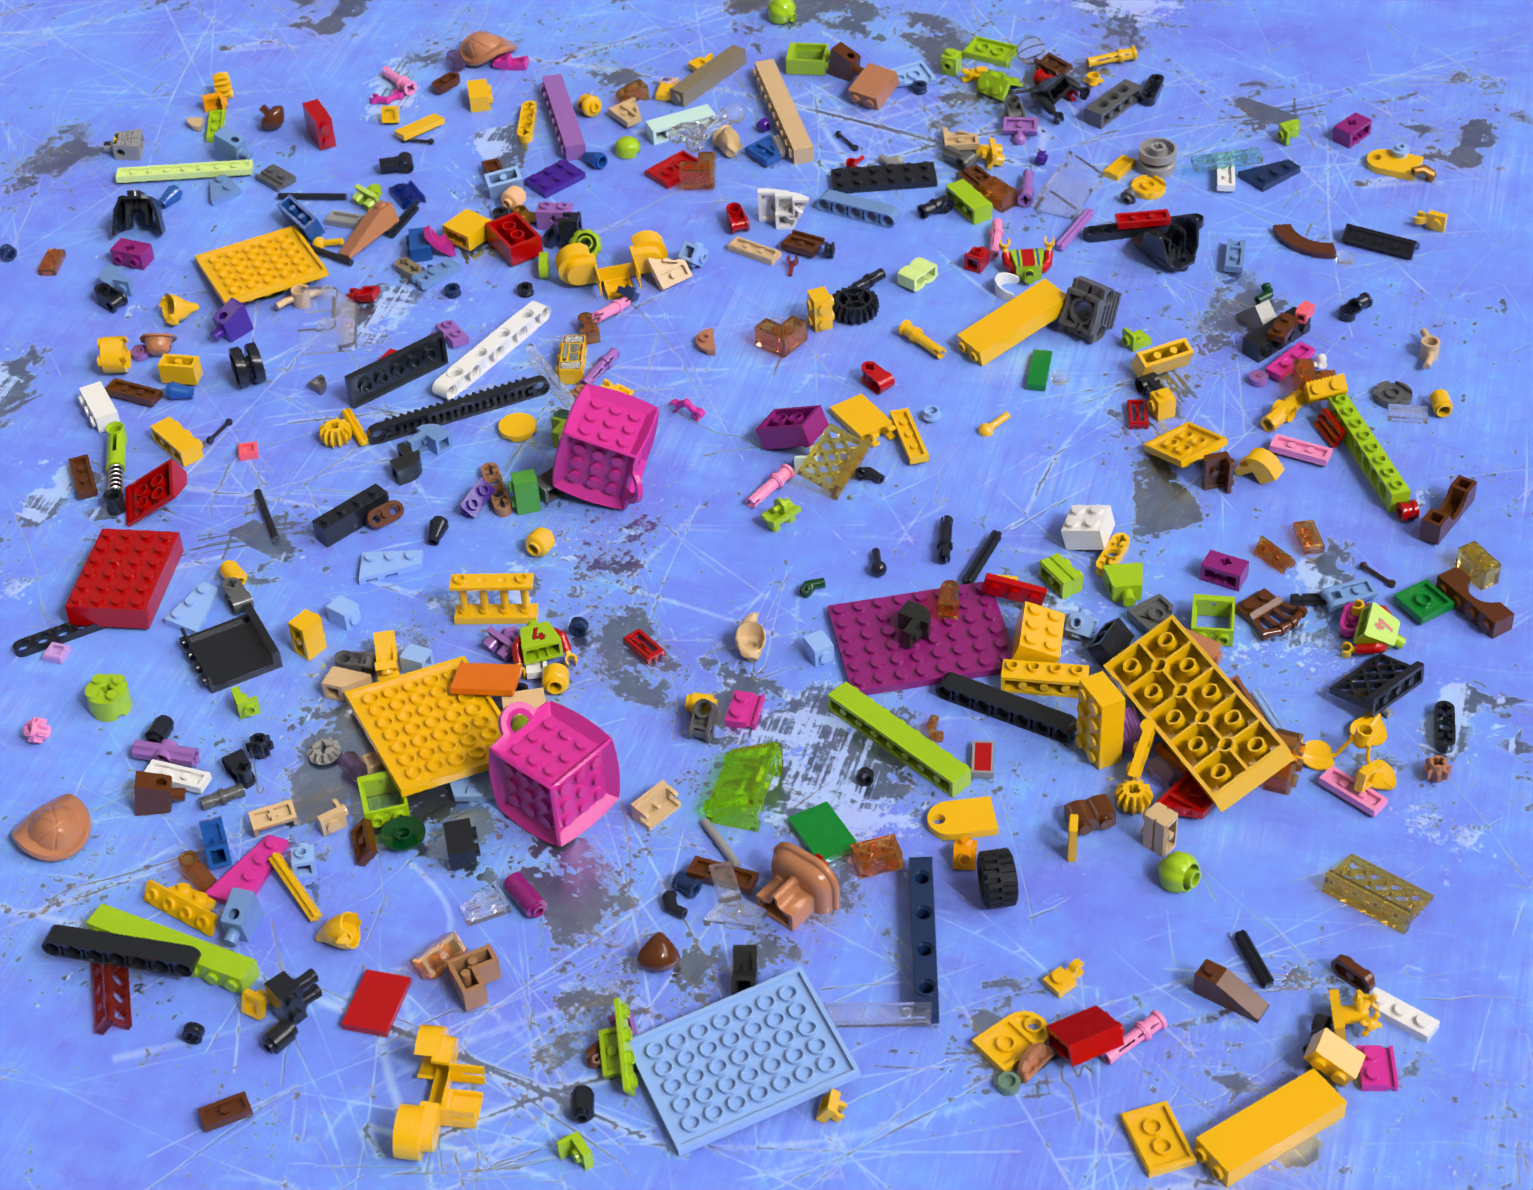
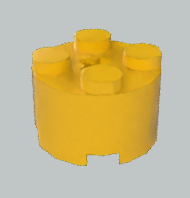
M127 336L98 338L97 346L100 349V356H97L98 367H102L103 373L129 372L127 368H131V350H128L126 347V343H129Z

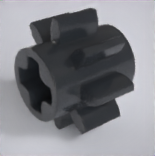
M255 733L249 737L250 742L246 743V748L251 758L265 759L271 755L270 750L274 749L273 740H270L269 735Z

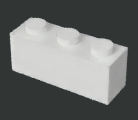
M101 381L79 388L81 396H78L80 405L84 408L86 416L89 417L92 427H96L99 434L106 432L105 428L109 423L114 421L120 422L118 412Z

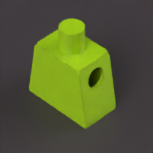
M1142 562L1103 565L1102 581L1113 602H1123L1124 606L1131 607L1136 601L1142 599Z

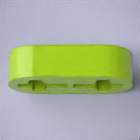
M539 252L540 279L549 278L548 252Z

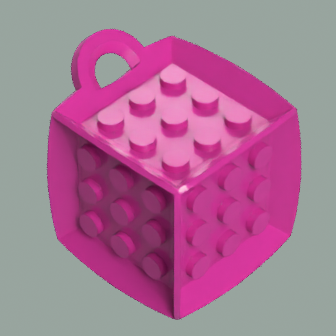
M584 385L570 409L558 443L552 472L553 487L585 501L625 510L629 504L640 502L643 497L641 478L656 435L659 416L658 407L620 391L596 385Z
M548 701L537 708L526 702H514L507 705L501 711L498 719L501 736L489 748L490 780L497 805L510 819L531 834L557 847H562L596 823L619 799L620 770L613 739L581 714L554 701ZM516 714L525 715L529 721L522 728L513 732L510 726L511 718Z

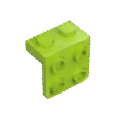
M989 69L988 72L981 71L975 90L1004 101L1010 85L1023 87V83L1019 82V78L1009 77L1004 72H996Z

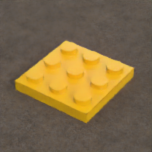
M1188 421L1144 443L1143 447L1145 452L1184 468L1197 460L1203 459L1204 455L1219 451L1220 448L1228 445L1226 437Z

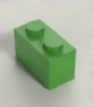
M534 468L510 473L511 481L508 482L510 493H513V496L510 497L512 508H516L518 515L541 511L538 482Z

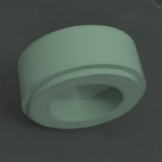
M1005 1071L997 1076L996 1089L1001 1095L1014 1096L1020 1091L1021 1079L1016 1073Z

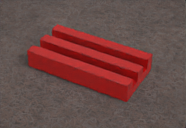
M1128 399L1129 429H1133V426H1136L1137 429H1141V426H1144V429H1148L1146 399ZM1131 404L1135 405L1136 421H1133ZM1139 404H1142L1144 421H1140Z
M1323 408L1321 410L1323 414H1319L1317 417L1319 420L1314 421L1313 424L1330 446L1337 448L1347 432L1328 409Z
M640 628L623 637V643L648 665L652 663V659L654 661L658 660L659 655L661 657L665 656V650ZM646 644H647L649 647H651V648L654 650V652H653L652 650H650V649L646 646Z

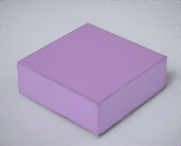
M51 642L42 655L43 661L62 665L72 651L71 646Z

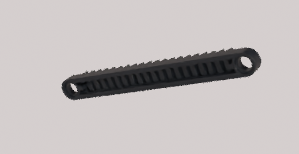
M541 375L531 378L522 377V380L515 379L514 383L509 381L507 385L502 383L500 387L495 385L493 389L486 388V391L479 390V393L465 394L463 398L458 396L456 400L453 398L449 402L444 400L443 404L436 403V406L429 405L428 408L422 407L421 410L414 409V412L407 411L405 415L400 413L399 417L394 415L392 419L385 418V421L371 425L367 429V436L373 444H382L417 433L416 427L424 424L442 426L545 395L549 391L550 385L547 379ZM538 383H544L541 388H535ZM376 431H382L379 436L373 437Z

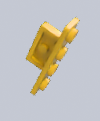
M153 880L146 882L143 897L145 902L208 936L214 935L218 915L210 910L215 909L216 900L208 897L204 892L191 888L187 883H178L166 888Z

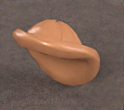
M477 31L469 34L463 40L460 47V59L468 66H480L498 55L516 51L518 46L499 35Z
M67 793L46 802L28 814L16 825L11 834L17 846L28 855L48 862L62 861L72 857L84 847L90 836L91 819L85 804L75 795Z

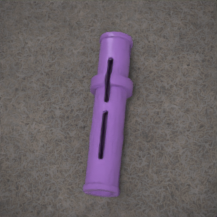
M614 347L610 348L604 356L598 359V363L579 381V384L592 385L606 370L612 367V363L620 357V352Z

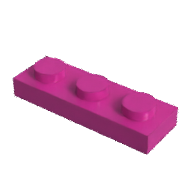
M1299 342L1265 368V372L1268 376L1282 381L1315 355V349Z

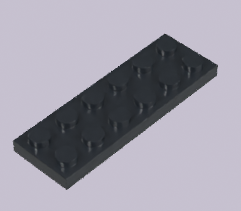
M934 161L831 169L833 190L846 194L937 187Z
M439 330L344 376L350 406L356 409L448 364L444 333Z

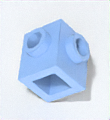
M684 241L678 257L685 260L690 267L695 268L696 265L703 267L708 258L709 251L703 248L704 244Z
M1079 608L1078 611L1071 609V612L1065 618V630L1071 631L1070 636L1082 639L1083 636L1094 639L1100 618L1090 616L1091 611Z

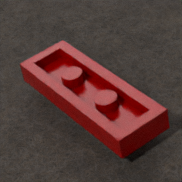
M1168 209L1116 213L1114 218L1118 230L1162 227L1171 223Z
M986 573L981 593L1023 604L1027 601L1042 606L1047 594V588Z

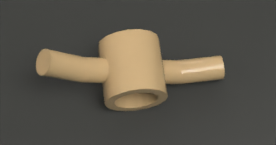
M296 284L291 288V296L283 298L274 305L277 310L290 303H293L295 308L305 309L311 305L310 297L329 294L328 287L309 290L305 284Z
M1426 328L1420 330L1423 338L1421 340L1419 357L1425 361L1423 368L1429 369L1433 361L1438 359L1441 341L1438 337L1430 335Z

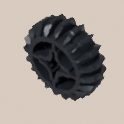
M848 285V288L842 287L841 290H836V293L832 294L834 299L832 310L835 319L839 320V323L845 322L846 325L858 323L861 325L862 322L868 323V320H873L877 316L879 299L875 291H870V288L857 287L856 285L850 287Z

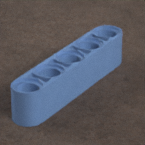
M830 189L825 190L816 202L820 211L885 228H892L902 214L901 210L895 205Z

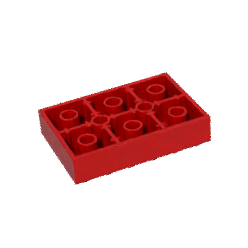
M102 529L65 605L70 625H73V623L79 626L97 624L99 627L150 629L184 551L180 533L151 530Z

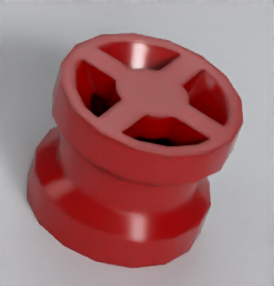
M1415 499L1409 500L1407 503L1403 501L1397 502L1396 513L1398 519L1404 522L1409 518L1412 520L1419 518V506Z

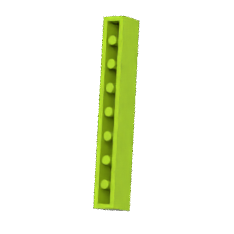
M844 682L827 694L829 711L951 798L971 784V769L967 764L960 762L950 752L943 750L934 741L929 740L918 730L906 724L904 720L893 715L887 708H883L871 697L863 694L857 687Z
M103 903L86 921L87 929L193 946L200 951L201 958L191 977H198L212 985L222 986L231 992L242 994L243 991L253 985L260 975L257 962L253 958Z

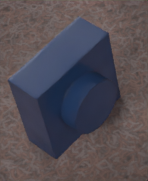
M554 223L543 235L546 245L551 249L560 242L559 227Z
M625 285V287L618 286L616 291L636 301L640 295L634 292L636 288Z

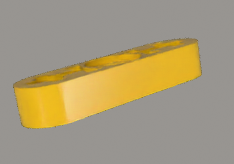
M1115 533L1111 537L1105 550L1102 551L1096 561L1095 572L1098 576L1103 577V565H1106V563L1108 565L1120 564L1130 545V537L1127 534ZM1110 553H1115V554H1117V556L1112 557V556H1109L1108 554H1110Z

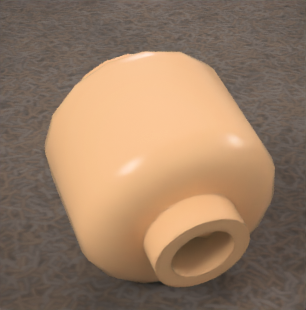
M510 186L501 194V203L508 210L513 211L515 206L525 204V191L521 187Z

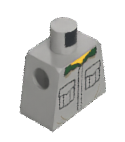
M142 129L116 132L113 141L104 142L105 152L113 151L114 157L117 160H142L145 146Z

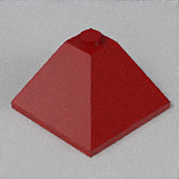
M172 458L125 487L126 524L128 527L176 498L187 485V472Z

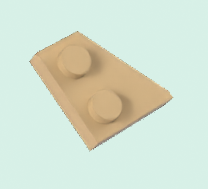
M635 97L608 108V114L627 128L641 122V115Z
M942 127L944 147L949 145L958 150L972 151L979 146L978 134L967 133L961 130H957L954 133L949 132L947 127Z
M649 257L645 260L660 291L693 276L686 261L683 259H653V257Z

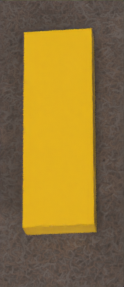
M433 113L394 130L396 137L406 141L443 125L445 119Z

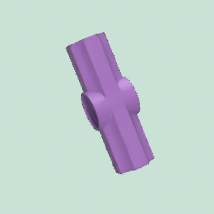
M163 739L161 743L135 740L131 752L132 757L149 761L154 759L190 767L197 766L200 756L198 748L178 746L176 742L170 739Z

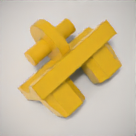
M989 137V145H979L976 148V155L981 159H985L987 169H992L994 165L1002 167L1005 156L1002 154L1003 146L995 144V139Z

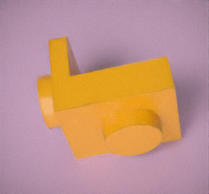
M221 91L201 96L205 113L210 110H221L228 107L227 98L222 96Z
M971 837L955 839L953 869H976L978 840H973Z

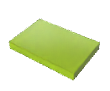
M975 36L962 51V57L1007 67L1020 50H1017L1018 45Z

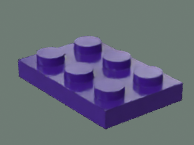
M562 159L525 178L524 185L546 199L585 179L586 175L584 171L567 160Z

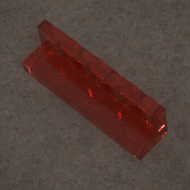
M91 962L94 1032L104 1035L111 1025L129 1030L132 1027L128 968ZM113 975H116V977L121 981V985H118V983L113 979ZM115 992H116V993L120 996V998L122 999V1001H123L122 1003H120V1002L114 997V993H115ZM115 1011H118L124 1020L115 1018Z

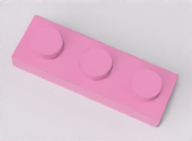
M1280 434L1274 436L1269 446L1270 452L1322 466H1327L1333 453L1332 448Z
M1335 766L1330 767L1319 777L1318 784L1372 817H1375L1388 804V798L1371 788L1362 793L1354 790L1356 780Z

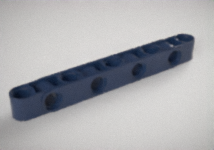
M909 857L915 1024H939L932 857Z

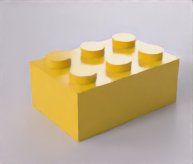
M1025 601L1016 621L1011 660L1057 663L1061 653L1065 614Z

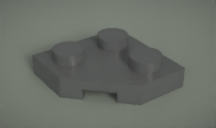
M1158 594L1128 609L1127 617L1145 633H1148L1172 615L1173 604L1161 594Z

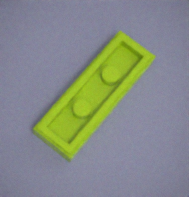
M226 109L209 111L206 133L207 143H213L214 134L222 126H225Z

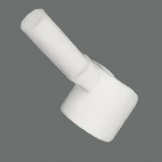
M1319 354L1315 359L1316 362L1303 366L1302 371L1304 372L1316 367L1325 369L1327 367L1326 355Z

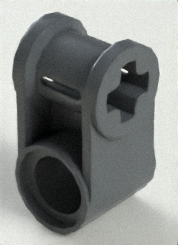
M1010 94L1005 96L1004 114L1006 117H1026L1025 109L1017 95Z
M229 577L222 582V587L226 592L224 599L234 615L244 612V604L251 603L254 608L251 594L245 589L238 578Z
M341 650L334 655L335 667L358 672H365L366 670V673L371 674L372 677V667L375 664L374 662H376V656L368 651Z
M700 699L695 703L688 727V738L697 737L705 739L706 742H711L718 714V707L714 702ZM706 704H709V706H710V711H709V713L706 714V715H703V713H702L703 707H704Z

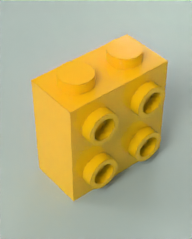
M466 208L442 225L443 234L445 233L453 244L470 252L487 240L485 223L492 220Z

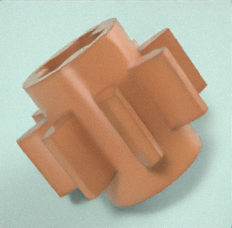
M1435 755L1431 758H1426L1422 773L1427 774V780L1440 783L1443 780H1448L1452 765H1447V758Z

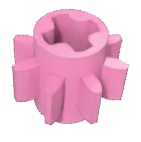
M32 717V721L29 720L25 723L23 733L25 736H28V742L42 744L43 740L49 738L51 727L46 724L47 719Z

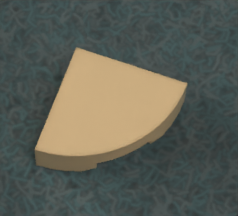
M187 117L188 126L195 131L201 132L204 118Z

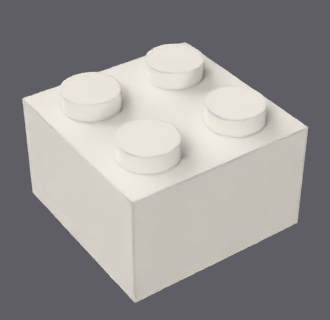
M1100 504L1072 505L1061 529L1066 550H1105L1115 526L1111 506Z

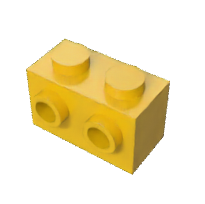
M824 286L807 290V322L815 332L832 329L833 320H835L832 310L834 299L832 295H829Z

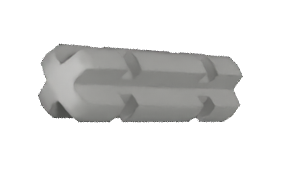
M773 135L772 141L776 144L780 158H786L787 150L780 135Z

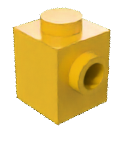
M1168 387L1150 392L1148 407L1157 421L1175 416L1176 397Z

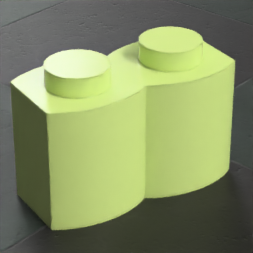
M918 257L898 271V284L914 292L919 291L926 283L932 282L938 276V265Z

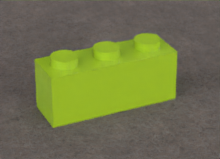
M961 179L946 185V196L954 201L953 207L973 225L992 219V203L966 180Z

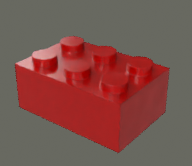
M517 212L485 223L487 241L511 266L539 256V252H543L541 236Z

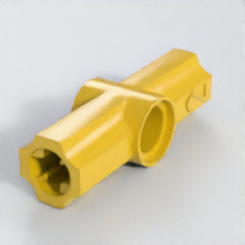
M1297 389L1284 400H1276L1271 411L1261 419L1260 425L1264 428V431L1270 433L1275 431L1285 421L1290 423L1296 416L1297 411L1307 403L1304 391Z

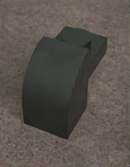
M404 442L397 444L399 457L390 460L392 475L399 486L416 480L422 473L419 450L413 452L411 448L408 449Z
M910 600L898 612V628L903 629L904 647L911 649L916 642H919L921 636L928 639L931 632L929 610L923 605Z
M733 945L732 995L758 984L757 945Z

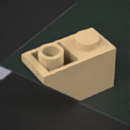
M332 666L322 682L325 698L346 702L345 691L373 682L371 674Z

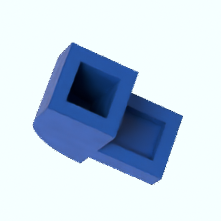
M222 817L199 821L209 869L232 865Z

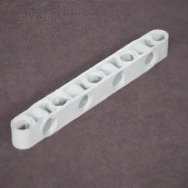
M531 301L436 379L432 386V392L447 400L454 399L545 323L551 314L550 307L536 301Z

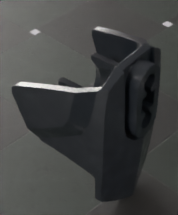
M140 190L127 191V196L117 197V202L113 209L112 236L125 231L126 227L134 228L133 217L139 210L144 212L146 225H150V227L154 226V212L159 234H164L166 229L162 217L163 205L157 199L145 195Z
M1188 215L1176 216L1172 223H1170L1166 233L1157 227L1151 228L1135 235L1132 238V243L1160 265L1173 271H1187L1189 265L1195 263L1196 252L1199 246V218Z

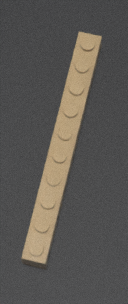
M774 59L754 62L755 69H752L753 78L756 79L757 87H760L761 96H764L765 105L768 104L769 114L771 113L772 121L775 122L776 130L779 131L789 159L792 158L794 165L814 162L813 144Z

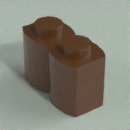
M1107 794L1094 795L1086 800H1075L1064 805V817L1068 825L1070 814L1078 815L1077 836L1087 835L1094 830H1107L1116 825V812Z

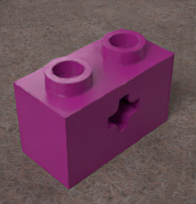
M1356 112L1334 126L1333 141L1350 149L1370 135L1372 120Z
M120 238L110 249L113 264L145 270L154 260L152 245L149 243Z
M1210 549L1201 564L1200 580L1239 592L1248 577L1249 561Z

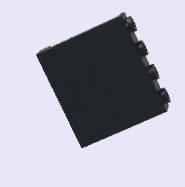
M251 603L243 605L245 615L187 636L184 628H180L182 637L179 638L183 649L187 648L186 653L189 661H194L193 666L197 675L201 673L200 678L203 686H208L212 694L283 667L280 652Z

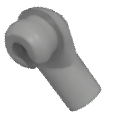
M881 154L878 157V161L884 165L904 164V158L900 155L887 157Z

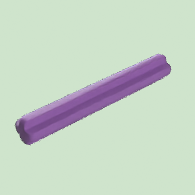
M1086 208L1055 243L1056 250L1063 251L1094 216L1093 209Z

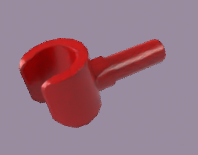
M862 155L857 159L853 157L846 160L847 168L857 166L864 159V156Z

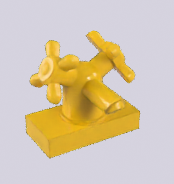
M1339 989L1329 990L1335 1034L1347 1042L1346 1025L1360 1023L1361 1026L1365 1027L1361 1033L1363 1037H1367L1370 1031L1382 1027V1024L1377 1021L1380 1017L1378 1012L1379 1006L1374 1003L1378 998L1377 995L1371 996L1370 994H1363L1361 990H1356L1353 996L1354 1005L1343 1006L1340 1000ZM1369 1007L1376 1011L1372 1018L1369 1016Z

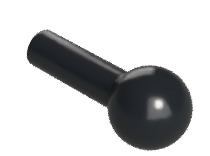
M874 548L872 549L873 563L871 565V572L874 576L881 577L886 573L887 566L881 560L880 550Z

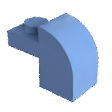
M108 264L100 273L101 283L109 284L113 288L122 291L126 296L132 297L135 294L132 278L125 277L123 267Z
M424 424L416 427L417 434L406 440L408 449L411 448L413 452L419 450L420 454L429 449L439 456L453 447L451 432L437 424Z

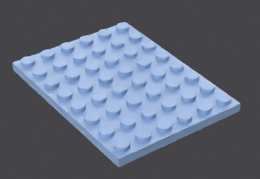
M802 966L633 1037V1040L630 1041L631 1050H633L635 1055V1066L679 1156L861 1077L860 1069Z

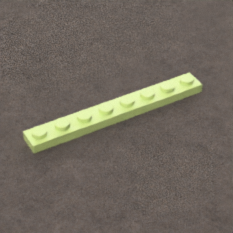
M253 159L123 167L117 169L116 182L130 183L205 177L214 178L226 174L228 177L237 175L247 176L253 174L254 163Z

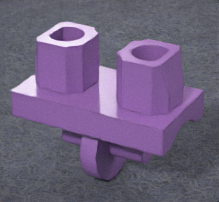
M490 626L486 630L489 636L483 644L491 652L502 646L496 654L503 661L507 662L512 657L511 648L516 637L519 635V631L514 626L503 628L501 631L503 634Z

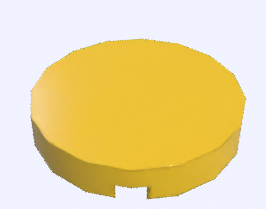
M1141 175L1133 179L1131 189L1137 193L1138 198L1153 200L1165 194L1166 182L1155 175H1152V177Z
M527 413L509 414L502 418L498 424L500 436L505 440L506 438L510 439L512 442L528 440L537 431L536 420Z

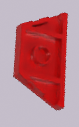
M1189 772L1155 802H1160L1167 806V809L1177 812L1178 816L1203 819L1216 807Z

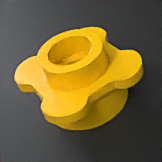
M1089 72L1087 78L1083 79V82L1088 83L1091 87H1095L1099 83H1103V79L1100 78L1099 73Z

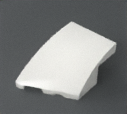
M758 188L759 222L776 221V230L794 229L806 204L809 203V197L785 190Z

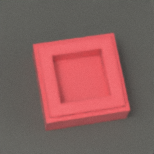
M257 441L238 444L239 461L259 458Z

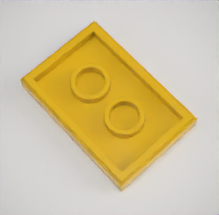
M1167 1100L1120 1113V1120L1149 1178L1196 1165L1197 1159Z

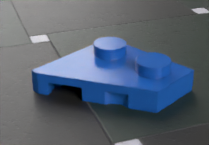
M768 135L745 147L746 154L767 167L780 160V153L776 149V144L772 141V135Z

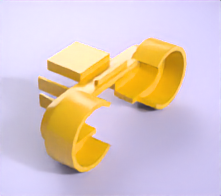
M643 230L630 237L633 246H629L632 256L631 263L597 269L594 253H589L587 245L572 243L559 250L556 255L555 264L561 280L566 284L585 285L597 283L600 295L603 296L601 282H603L608 300L624 297V295L616 292L618 286L625 287V285L633 287L630 276H636L639 288L641 289L640 275L651 272L645 260L649 257H653V259L667 258L668 252L661 235L651 230Z
M421 1024L419 1027L414 1054L423 1055L417 1078L434 1079L428 1102L421 1101L420 1105L401 1103L398 1108L392 1142L393 1156L396 1159L421 1161L424 1152H434L442 1126L470 1129L477 1127L483 1101V1092L451 1089L453 1081L485 1085V1076H480L485 1075L484 1066L457 1064L459 1040L457 1037L449 1036L448 1027Z

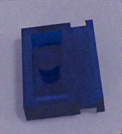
M412 180L408 184L399 183L389 187V194L403 210L407 209L412 203H415L417 206L419 202H426L425 196Z

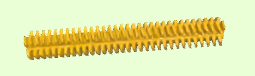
M274 852L268 858L269 862L310 922L319 921V918L322 917L320 910L287 862H285L280 852L277 854Z

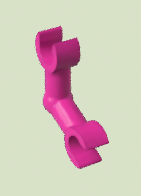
M396 89L388 97H382L377 93H373V98L369 97L370 104L385 103L388 105L395 100L403 99L404 92L399 93V90Z
M688 398L680 401L673 399L668 404L675 406L676 409L673 413H677L681 408L686 407L692 413V418L697 422L706 414L702 408H697Z

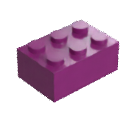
M821 405L773 409L755 431L763 449H792L801 446L807 448L814 444V441L823 434V431L829 424Z

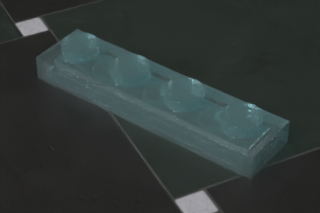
M1252 147L1213 154H1199L1191 156L1190 162L1195 172L1263 163V155L1259 148Z

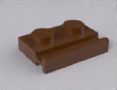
M977 164L963 169L961 173L956 172V179L966 180L977 191L981 190L983 192L997 186V180Z
M793 229L792 234H789L781 243V249L813 258L819 252L821 246L825 245V238Z

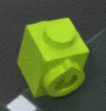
M946 48L940 56V74L956 77L962 69V51Z

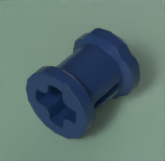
M682 870L674 876L672 881V888L674 890H681L687 893L691 899L699 894L702 887L701 880L692 879Z

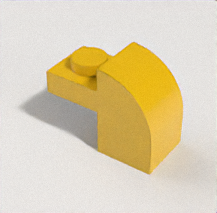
M1253 448L1247 456L1242 457L1238 461L1239 464L1234 472L1237 476L1253 472L1260 485L1276 481L1285 469L1272 452L1264 448Z

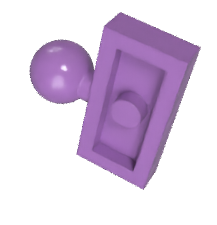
M1004 117L1003 135H1014L1013 143L1015 145H1024L1026 143L1025 135L1037 136L1038 118Z
M452 319L435 324L436 331L430 333L431 335L439 330L443 332L445 341L452 348L469 344V337Z

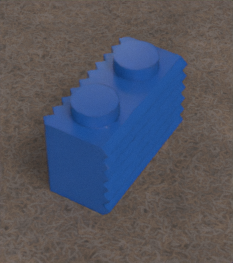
M424 227L408 229L409 235H405L407 256H411V260L414 262L433 259L432 245L425 239Z

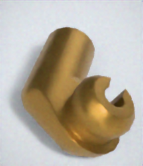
M1427 165L1411 168L1413 176L1424 174L1428 182L1434 181L1437 176L1436 171Z

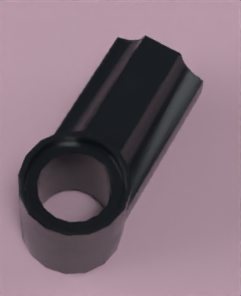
M402 152L395 157L379 159L381 174L392 172L409 174L414 169L413 157L409 152Z
M1155 372L1135 379L1136 390L1140 394L1146 393L1149 397L1150 392L1165 388L1160 384L1159 377Z

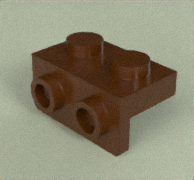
M1050 52L1041 60L1037 58L1033 60L1035 69H1042L1048 75L1057 76L1065 73L1067 76L1074 69L1072 64Z
M1227 451L1204 455L1201 484L1204 491L1223 487L1227 494L1231 493L1232 485H1234L1233 470H1235L1236 465L1234 459L1229 456Z

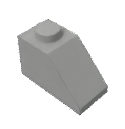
M1270 300L1235 314L1240 321L1254 331L1277 317Z

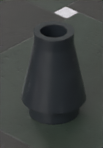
M434 516L430 520L428 544L438 546L449 528L446 518Z

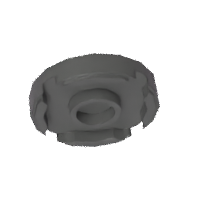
M1390 381L1381 382L1375 386L1373 399L1379 406L1391 410L1407 407L1411 404L1413 396L1411 388L1400 381H1395V383H1390Z

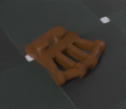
M1263 588L1235 605V614L1253 626L1260 640L1265 641L1269 637L1283 636L1287 634L1289 629L1297 628L1301 618L1306 616L1307 609L1302 605L1293 606L1285 603L1280 596L1276 597ZM1272 615L1274 618H1276V619H1277L1278 621H1280L1281 623H1277L1275 620H1273V619H1272L1271 617H1269V616ZM1260 622H1262L1270 629L1263 628Z

